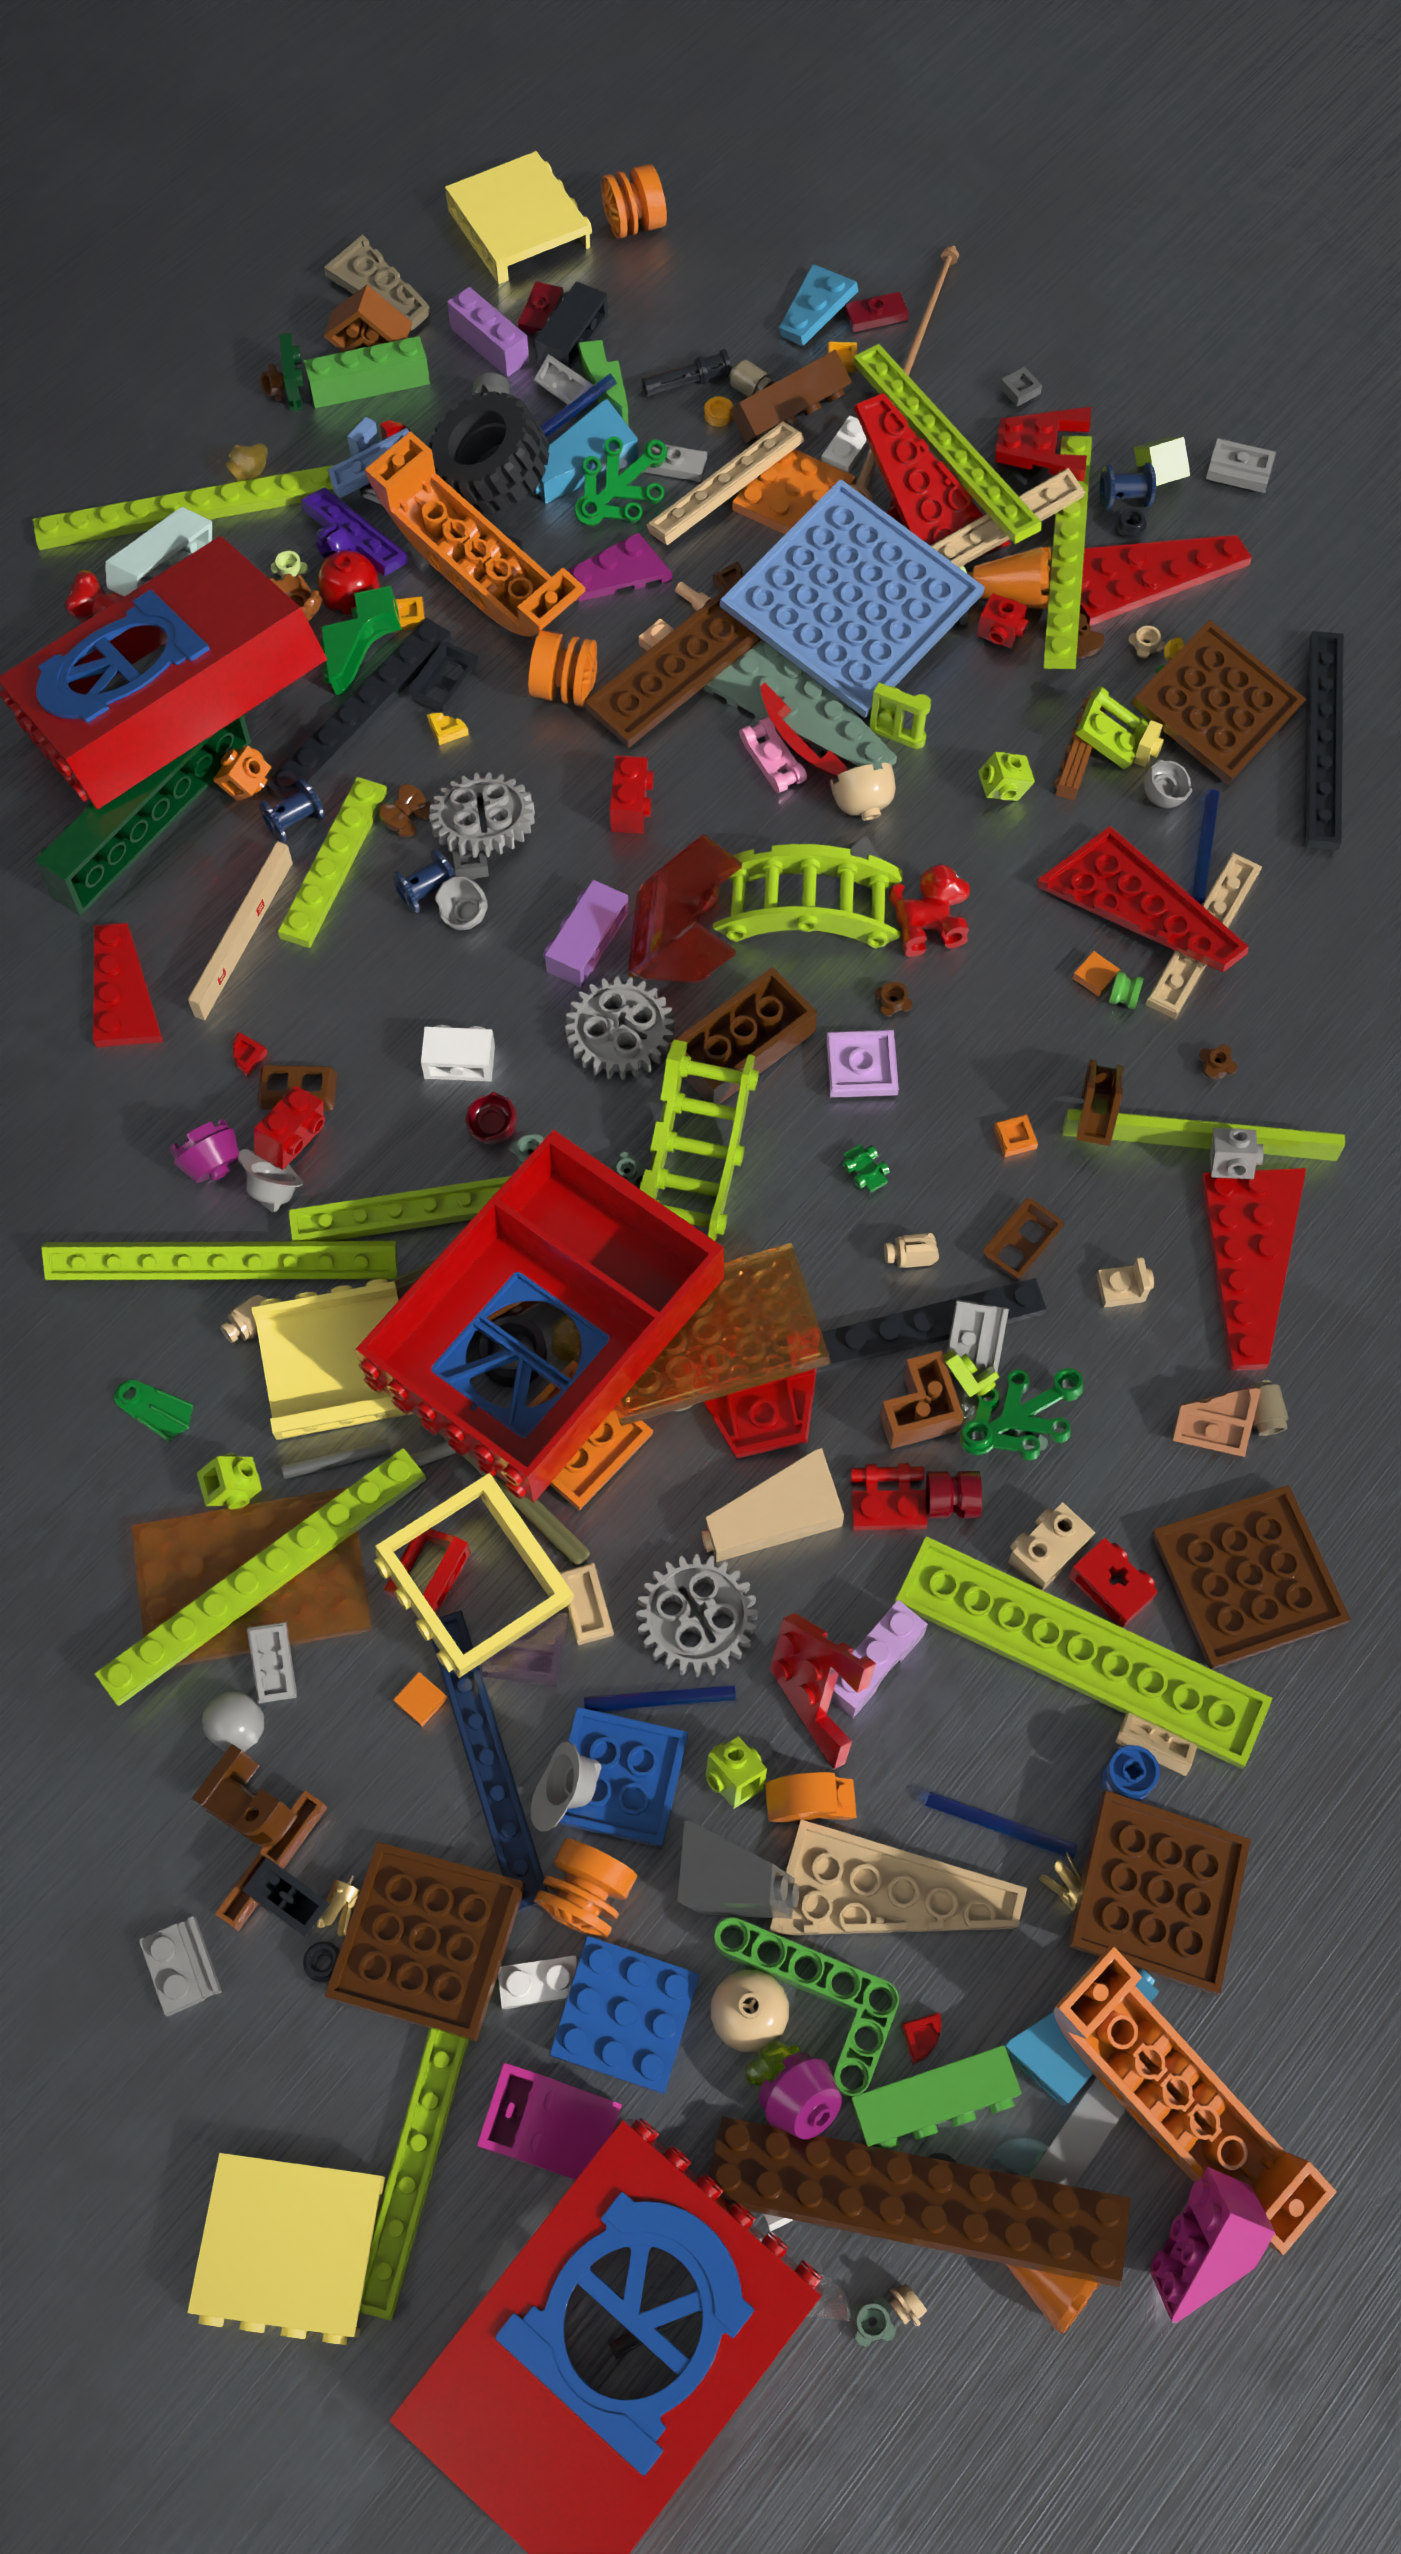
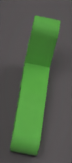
M731 1917L721 1921L716 1927L714 1935L715 1948L721 1956L752 1970H760L773 1976L775 1980L855 2013L833 2072V2078L843 2098L851 2099V2097L863 2094L871 2082L898 2008L899 1995L894 1985L741 1919ZM728 1929L738 1930L743 1936L742 1944L737 1948L726 1947L721 1941V1935L724 1931ZM766 1944L775 1946L780 1954L778 1961L772 1964L762 1962L757 1954L761 1946ZM800 1960H809L815 1965L817 1973L812 1979H801L795 1973V1964ZM839 1975L850 1978L853 1982V1992L845 1996L837 1994L832 1988L833 1978ZM874 1991L886 1993L890 1998V2008L882 2012L876 2011L870 2005V1994ZM860 2029L872 2031L877 2041L875 2048L872 2050H862L855 2042V2033ZM849 2067L858 2070L862 2076L861 2087L855 2090L844 2087L840 2079L842 2070Z

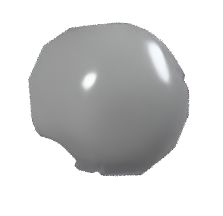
M1158 760L1149 768L1144 777V791L1149 800L1158 807L1167 809L1182 804L1192 792L1190 777L1186 769L1175 761Z
M453 876L442 883L435 896V901L440 911L439 916L451 928L458 931L470 930L481 923L488 908L486 895L482 888L466 876Z
M240 1691L223 1692L212 1699L202 1713V1730L208 1739L224 1752L228 1750L231 1744L246 1751L258 1742L264 1730V1714L261 1708L248 1695Z

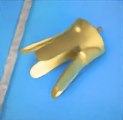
M1067 1851V1858L1076 1876L1061 1859L1056 1861L1055 1870L1069 1891L1047 1875H1040L1039 1880L1057 1893L1062 1901L1073 1911L1076 1906L1082 1878Z
M354 1875L350 1876L347 1883L339 1880L333 1881L330 1893L325 1899L330 1903V1906L317 1922L318 1928L331 1925L342 1908L337 1933L340 1937L346 1935L352 1911L355 1908L360 1890L351 1886Z

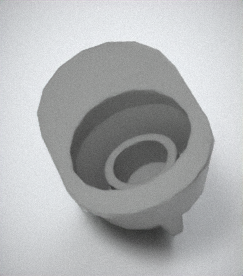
M254 1148L239 1151V1163L246 1171L247 1193L252 1198L260 1201L271 1212H277L281 1204L288 1203L295 1188L303 1185L304 1181L297 1176L289 1164L284 1170H281L255 1155Z
M562 1742L556 1748L550 1764L533 1794L531 1820L534 1827L541 1832L550 1831L556 1827L567 1809L587 1805L595 1793L601 1764L597 1760L579 1754L576 1746L571 1742Z

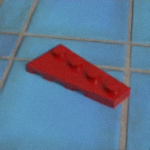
M128 923L94 926L93 1042L96 1048L164 1042Z

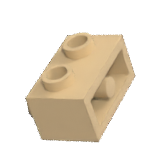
M1063 1502L1055 1510L1048 1507L1035 1521L1038 1527L1030 1535L1024 1531L1010 1546L1013 1552L1008 1563L1031 1585L1040 1590H1044L1091 1543L1096 1533Z

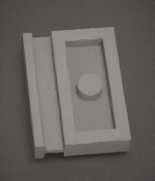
M1217 438L1206 479L1265 493L1276 452Z
M956 1299L947 1352L954 1348L959 1356L966 1353L978 1370L972 1374L973 1376H977L990 1366H993L995 1371L998 1372L1009 1309L1007 1307ZM946 1364L948 1372H952L949 1366Z
M194 1916L139 1940L164 2015L167 2017L200 2003L210 1996L222 1993L199 1925Z

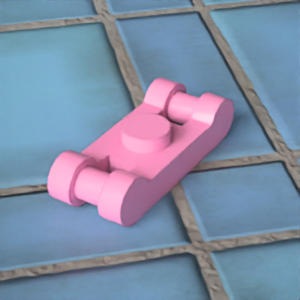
M769 717L759 720L758 725L752 728L746 726L739 730L742 743L777 794L787 790L788 785L793 783L798 785L807 781L804 767L797 763L776 732L775 726ZM764 737L766 741L759 744L757 739Z

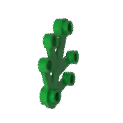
M609 437L604 445V453L606 454V488L598 495H596V476L601 469V462L595 456L586 457L582 464V472L585 475L584 496L579 498L575 505V516L578 521L586 526H595L603 518L625 520L630 524H635L640 520L643 512L638 503H628L625 508L606 504L613 498L643 500L650 504L660 503L664 496V489L660 484L651 483L648 487L628 485L648 467L657 468L664 463L667 457V448L660 440L648 441L644 446L642 456L618 476L619 456L623 449V443L618 437ZM611 443L616 444L619 450L611 451L608 445ZM651 448H658L661 454H652ZM593 463L597 469L590 471L587 469L586 464ZM657 490L660 496L654 498L650 495L649 491ZM585 506H593L596 512L593 514L588 513L585 510ZM629 509H634V510H636L637 513H638V516H637V517H631V516L628 514V510H629Z
M1072 1368L1061 1369L1054 1376V1386L1020 1405L1022 1394L1029 1389V1376L1020 1369L1011 1371L1007 1377L1008 1392L1002 1416L990 1422L991 1411L995 1410L1000 1403L997 1389L993 1388L986 1394L977 1396L978 1408L975 1420L968 1422L962 1429L960 1444L966 1452L973 1455L986 1454L993 1448L1016 1451L1024 1460H1034L1040 1455V1441L1037 1437L1026 1435L1019 1438L1003 1435L1002 1433L1009 1429L1049 1434L1050 1439L1056 1443L1066 1442L1071 1436L1070 1423L1066 1419L1055 1418L1052 1420L1032 1416L1061 1399L1065 1401L1077 1399L1083 1392V1377L1081 1373ZM1015 1380H1023V1381H1024V1382L1021 1383V1384H1015V1383H1013V1381H1015ZM985 1397H993V1398H994V1399L991 1400V1401H985V1400H983V1398H985ZM1056 1428L1065 1429V1431L1061 1433L1055 1432L1054 1430ZM976 1438H982V1439H983V1440H980V1441H974V1439H976ZM1027 1445H1032L1035 1447L1032 1450L1024 1449V1447Z

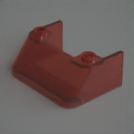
M703 834L651 875L641 885L636 896L628 964L629 972L644 980L698 983L706 980L714 970L735 956V949L700 925V916L705 912L712 911L719 902V885L741 869L742 862Z

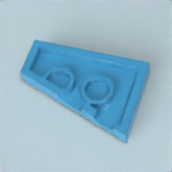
M813 264L779 327L781 337L804 346L858 292L857 282Z

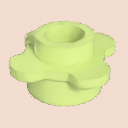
M293 551L281 552L277 555L275 562L271 564V571L278 573L282 578L285 574H291L295 577L298 574H305L308 570L307 564L300 562L299 555Z

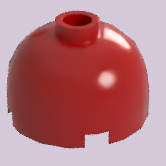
M344 550L328 556L320 566L317 576L318 589L324 605L332 611L333 608L342 610V614L351 615V608L356 607L354 593L380 588L375 566L366 556L356 551Z

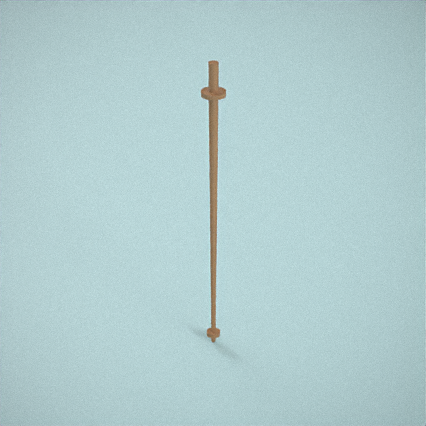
M954 245L946 247L941 254L944 265L902 367L908 376L949 265H954L959 258V253ZM870 448L857 483L850 486L872 502V495L867 487L877 462Z

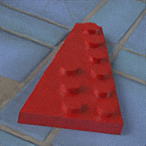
M884 393L855 405L853 409L904 527L931 546L984 516L971 501V495L941 460L938 462L928 450L929 446L922 438L919 439L908 426V421ZM1008 540L971 562L1002 550L1011 543Z
M1237 535L1084 548L1080 614L1086 616L1087 624L1090 626L1249 566L1252 556ZM1048 562L1050 568L1052 567V562Z
M1111 826L1037 879L1038 888L1218 971L1225 972L1248 954L1249 946Z
M1306 1168L1255 1170L1254 1179L1211 1177V1173H1203L1201 1178L1230 1371L1266 1369L1269 1365Z

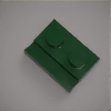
M291 333L279 334L283 377L290 411L302 410L300 387H304L302 368H298V365L302 364L299 345H293Z

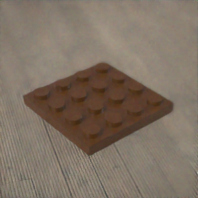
M1209 619L1134 697L1131 704L1148 719L1162 724V730L1228 785L1303 705L1306 698Z
M1289 1485L1156 1528L1151 1533L1209 1669L1213 1670L1347 1624L1351 1620Z
M1107 1790L1101 1792L1067 1946L1100 1957L1111 1945L1124 1956L1134 1969H1142L1149 1974L1213 1995L1221 1994L1251 1839Z
M377 1842L325 1997L336 2002L477 2042L526 1884L524 1881Z

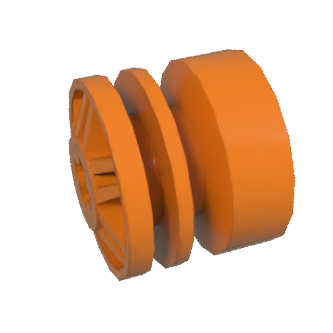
M651 163L632 168L629 180L623 171L617 172L615 177L612 174L602 177L603 208L610 228L617 239L625 238L627 232L631 236L638 233V221L646 232L666 226L667 211L665 197L658 173Z
M541 630L536 637L530 661L528 682L530 696L552 701L560 688L563 703L569 704L572 698H574L576 706L584 707L585 701L589 699L597 674L596 641L586 638L581 646L580 637L574 636L567 649H565V640L562 633Z
M565 1838L553 1864L566 1876L564 1880L546 1876L543 1884L557 1894L553 1895L539 1890L534 1902L545 1909L553 1919L577 1932L593 1934L606 1939L612 1928L598 1918V1916L616 1920L619 1915L606 1902V1899L611 1897L626 1900L638 1875L628 1866L610 1855L580 1841Z

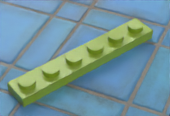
M356 777L278 930L280 939L311 948L379 812L380 806H382L388 794L385 785Z

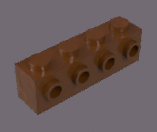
M835 349L739 402L729 411L745 443L754 438L759 440L783 421L788 425H792L798 421L796 415L804 412L805 416L810 415L821 408L819 402L826 398L829 403L845 395L843 388L851 384L852 381Z

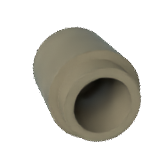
M748 360L737 362L732 367L729 375L731 378L730 385L747 397L774 384L770 374Z
M1270 1380L1251 1384L1249 1387L1255 1386L1261 1389L1253 1420V1428L1258 1430L1259 1436H1268L1285 1431L1288 1428L1286 1421L1289 1417L1280 1386L1277 1384L1271 1385Z

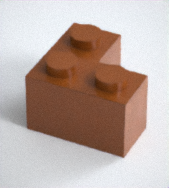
M365 285L332 310L323 336L339 350L346 352L354 350L362 343L370 347L407 339L412 322L369 285Z
M942 1351L907 1359L903 1376L909 1395L883 1401L880 1412V1419L890 1449L958 1432L964 1417Z

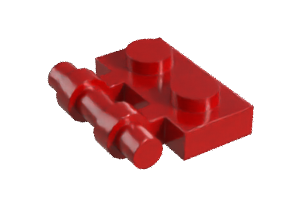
M898 1463L897 1467H877V1464H865L863 1468L850 1469L851 1482H865V1491H852L851 1494L853 1531L927 1528L925 1490L910 1489V1481H924V1466H910L909 1463ZM898 1481V1490L878 1491L877 1482Z

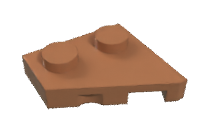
M1253 1386L1181 1403L1177 1413L1172 1440L1245 1457L1261 1389Z

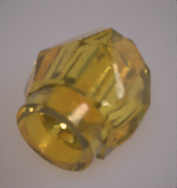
M262 443L251 447L235 445L229 454L230 460L225 463V466L238 482L245 481L246 479L250 480L262 473L266 465L268 449Z
M565 1315L553 1324L551 1330L553 1343L551 1350L557 1358L571 1362L575 1361L578 1356H581L582 1343L575 1323L568 1315Z

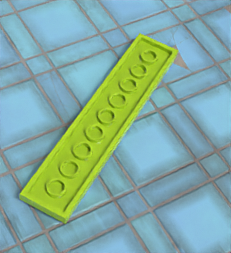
M927 1536L895 1600V1603L898 1600L901 1601L916 1615L1124 1714H1133L1195 1744L1198 1749L1240 1769L1246 1766L1273 1699Z

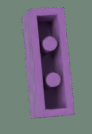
M466 288L447 301L450 329L506 377H509L529 363L527 335L472 288Z
M596 880L591 882L587 890L583 889L579 893L575 909L571 915L567 914L563 918L559 934L555 940L551 939L547 943L543 953L547 973L580 988L587 981L629 914L628 895Z

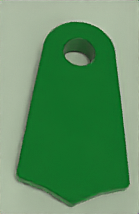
M137 1380L124 1381L116 1388L114 1400L117 1406L165 1441L170 1442L177 1435L189 1429L190 1417L194 1407L192 1403ZM128 1390H135L136 1394L133 1398H124V1394Z

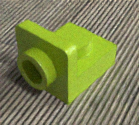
M953 1348L943 1355L946 1364L969 1397L974 1394L982 1396L996 1386L994 1381L1000 1376L993 1366L973 1377L972 1374L978 1370L966 1353L959 1356Z

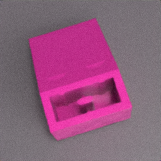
M504 2063L477 2146L483 2150L576 2180L614 2132L622 2104L549 2077Z
M1209 2167L1206 2168L1201 2179L1193 2184L1187 2205L1182 2214L1173 2220L1166 2243L1162 2250L1155 2253L1151 2262L1150 2273L1170 2320L1178 2323L1255 2269L1275 2234V2230L1251 2185Z

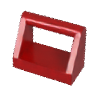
M428 1529L409 1542L399 1561L409 1574L426 1541L447 1549L422 1594L435 1614L438 1615L471 1552L468 1542L450 1534ZM390 1577L383 1591L397 1599L394 1591L398 1588Z

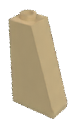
M822 1448L814 1450L707 1516L706 1530L701 1531L706 1552L713 1551L715 1561L719 1562L842 1527L844 1513Z

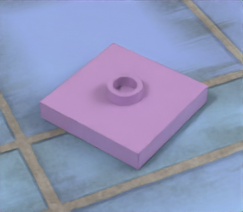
M894 1030L826 1032L830 1098L898 1095Z

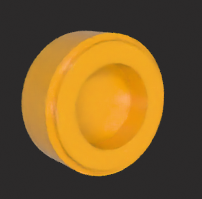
M721 396L710 398L704 405V418L706 422L716 427L728 425L733 420L729 411L734 407L733 403Z

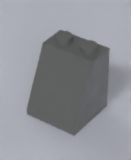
M684 1821L677 1902L706 1916L792 1919L793 1907L796 1908L799 1901V1888L797 1883H795V1878L767 1860L695 1822Z

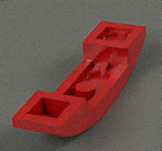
M765 682L760 686L768 715L777 731L791 748L812 766L832 777L838 778L837 775L849 770L830 750L820 759L783 720L792 711L788 705Z

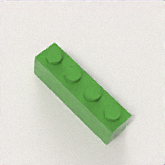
M420 336L304 360L309 389L315 408L430 384L427 358Z
M1005 2045L851 2097L849 2102L863 2144L867 2145V2147L875 2146L890 2150L900 2146L898 2138L913 2133L916 2141L938 2133L937 2124L951 2120L953 2127H957L976 2120L975 2111L989 2107L991 2113L995 2114L1015 2106L1012 2099L1022 2093Z

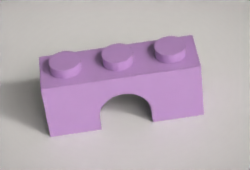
M898 1600L852 1653L859 1659L867 1656L876 1663L869 1687L856 1693L838 1674L831 1701L853 1719L874 1695L879 1684L897 1662L901 1663L924 1636L928 1624Z

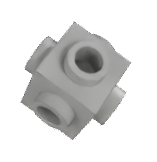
M1213 1128L1209 1153L1211 1177L1254 1179L1256 1165H1262L1263 1144H1257L1256 1130Z

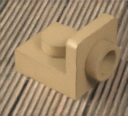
M1144 1257L1136 1258L1133 1266L1098 1270L1096 1275L1104 1308L1145 1302L1150 1290L1154 1288L1153 1272L1151 1268H1146Z

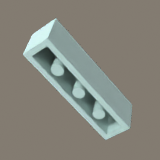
M179 508L106 561L107 588L125 597L212 541V521L186 508Z

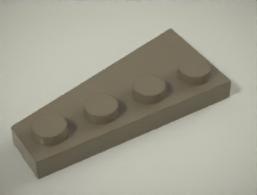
M363 234L324 267L327 278L352 294H355L365 285H369L412 322L410 331L431 315L427 302L409 283L402 281L399 272L393 266L389 267L384 261L383 255L369 245V240Z

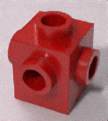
M992 593L980 615L977 636L1012 649L1017 637L1022 639L1029 623V620L1025 619L1027 605Z

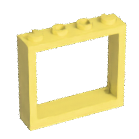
M490 1473L376 1545L375 1555L377 1559L373 1561L379 1568V1573L384 1579L391 1577L398 1588L394 1591L398 1601L405 1610L412 1608L419 1619L415 1622L419 1632L426 1641L433 1639L440 1650L436 1653L440 1663L445 1666L448 1672L454 1670L458 1678L569 1605L574 1597L569 1586ZM480 1497L549 1598L463 1655L394 1551Z

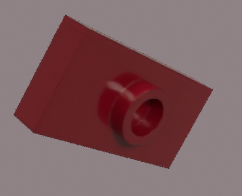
M536 281L518 321V328L522 332L534 335L541 331L546 325L550 313L556 311L564 295L563 287Z
M900 291L846 303L844 306L845 315L853 332L907 321L909 316Z

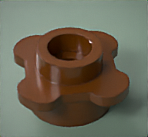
M269 364L268 371L261 373V387L266 396H274L276 401H281L283 399L282 391L286 389L283 373L277 371L275 364Z
M889 982L875 991L874 996L880 1001V1011L884 1016H892L894 1012L901 1010L908 1012L912 1008V1001L907 998L906 986L901 982ZM891 998H896L897 1000H896V1001H891L890 999H891Z
M1222 1044L1218 1048L1211 1050L1203 1048L1200 1051L1199 1059L1203 1061L1202 1068L1207 1077L1221 1079L1227 1074L1233 1075L1236 1072L1238 1066L1231 1058L1232 1049L1228 1045ZM1219 1059L1221 1063H1217L1215 1060Z

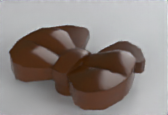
M1080 614L1077 658L1084 659L1098 653L1102 649L1105 640L1102 633L1090 630L1086 616Z
M404 784L399 787L398 800L394 804H383L380 806L379 818L389 829L395 832L399 831V837L409 838L417 834V828L408 817L412 813L420 819L429 821L431 802H426V797L418 788L410 784Z

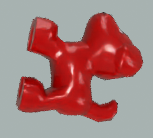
M81 570L75 576V581L70 587L64 607L68 614L84 623L124 596L116 592L106 594L95 574L89 570Z
M937 864L928 868L921 875L920 890L924 896L923 899H904L902 894L905 886L901 883L895 884L889 889V898L896 909L897 922L902 929V949L906 956L914 957L925 953V940H927L924 930L937 931L941 935L946 948H958L968 941L967 934L969 929L966 920L962 916H951L950 906L965 901L970 895V887L968 882L961 879L950 866Z

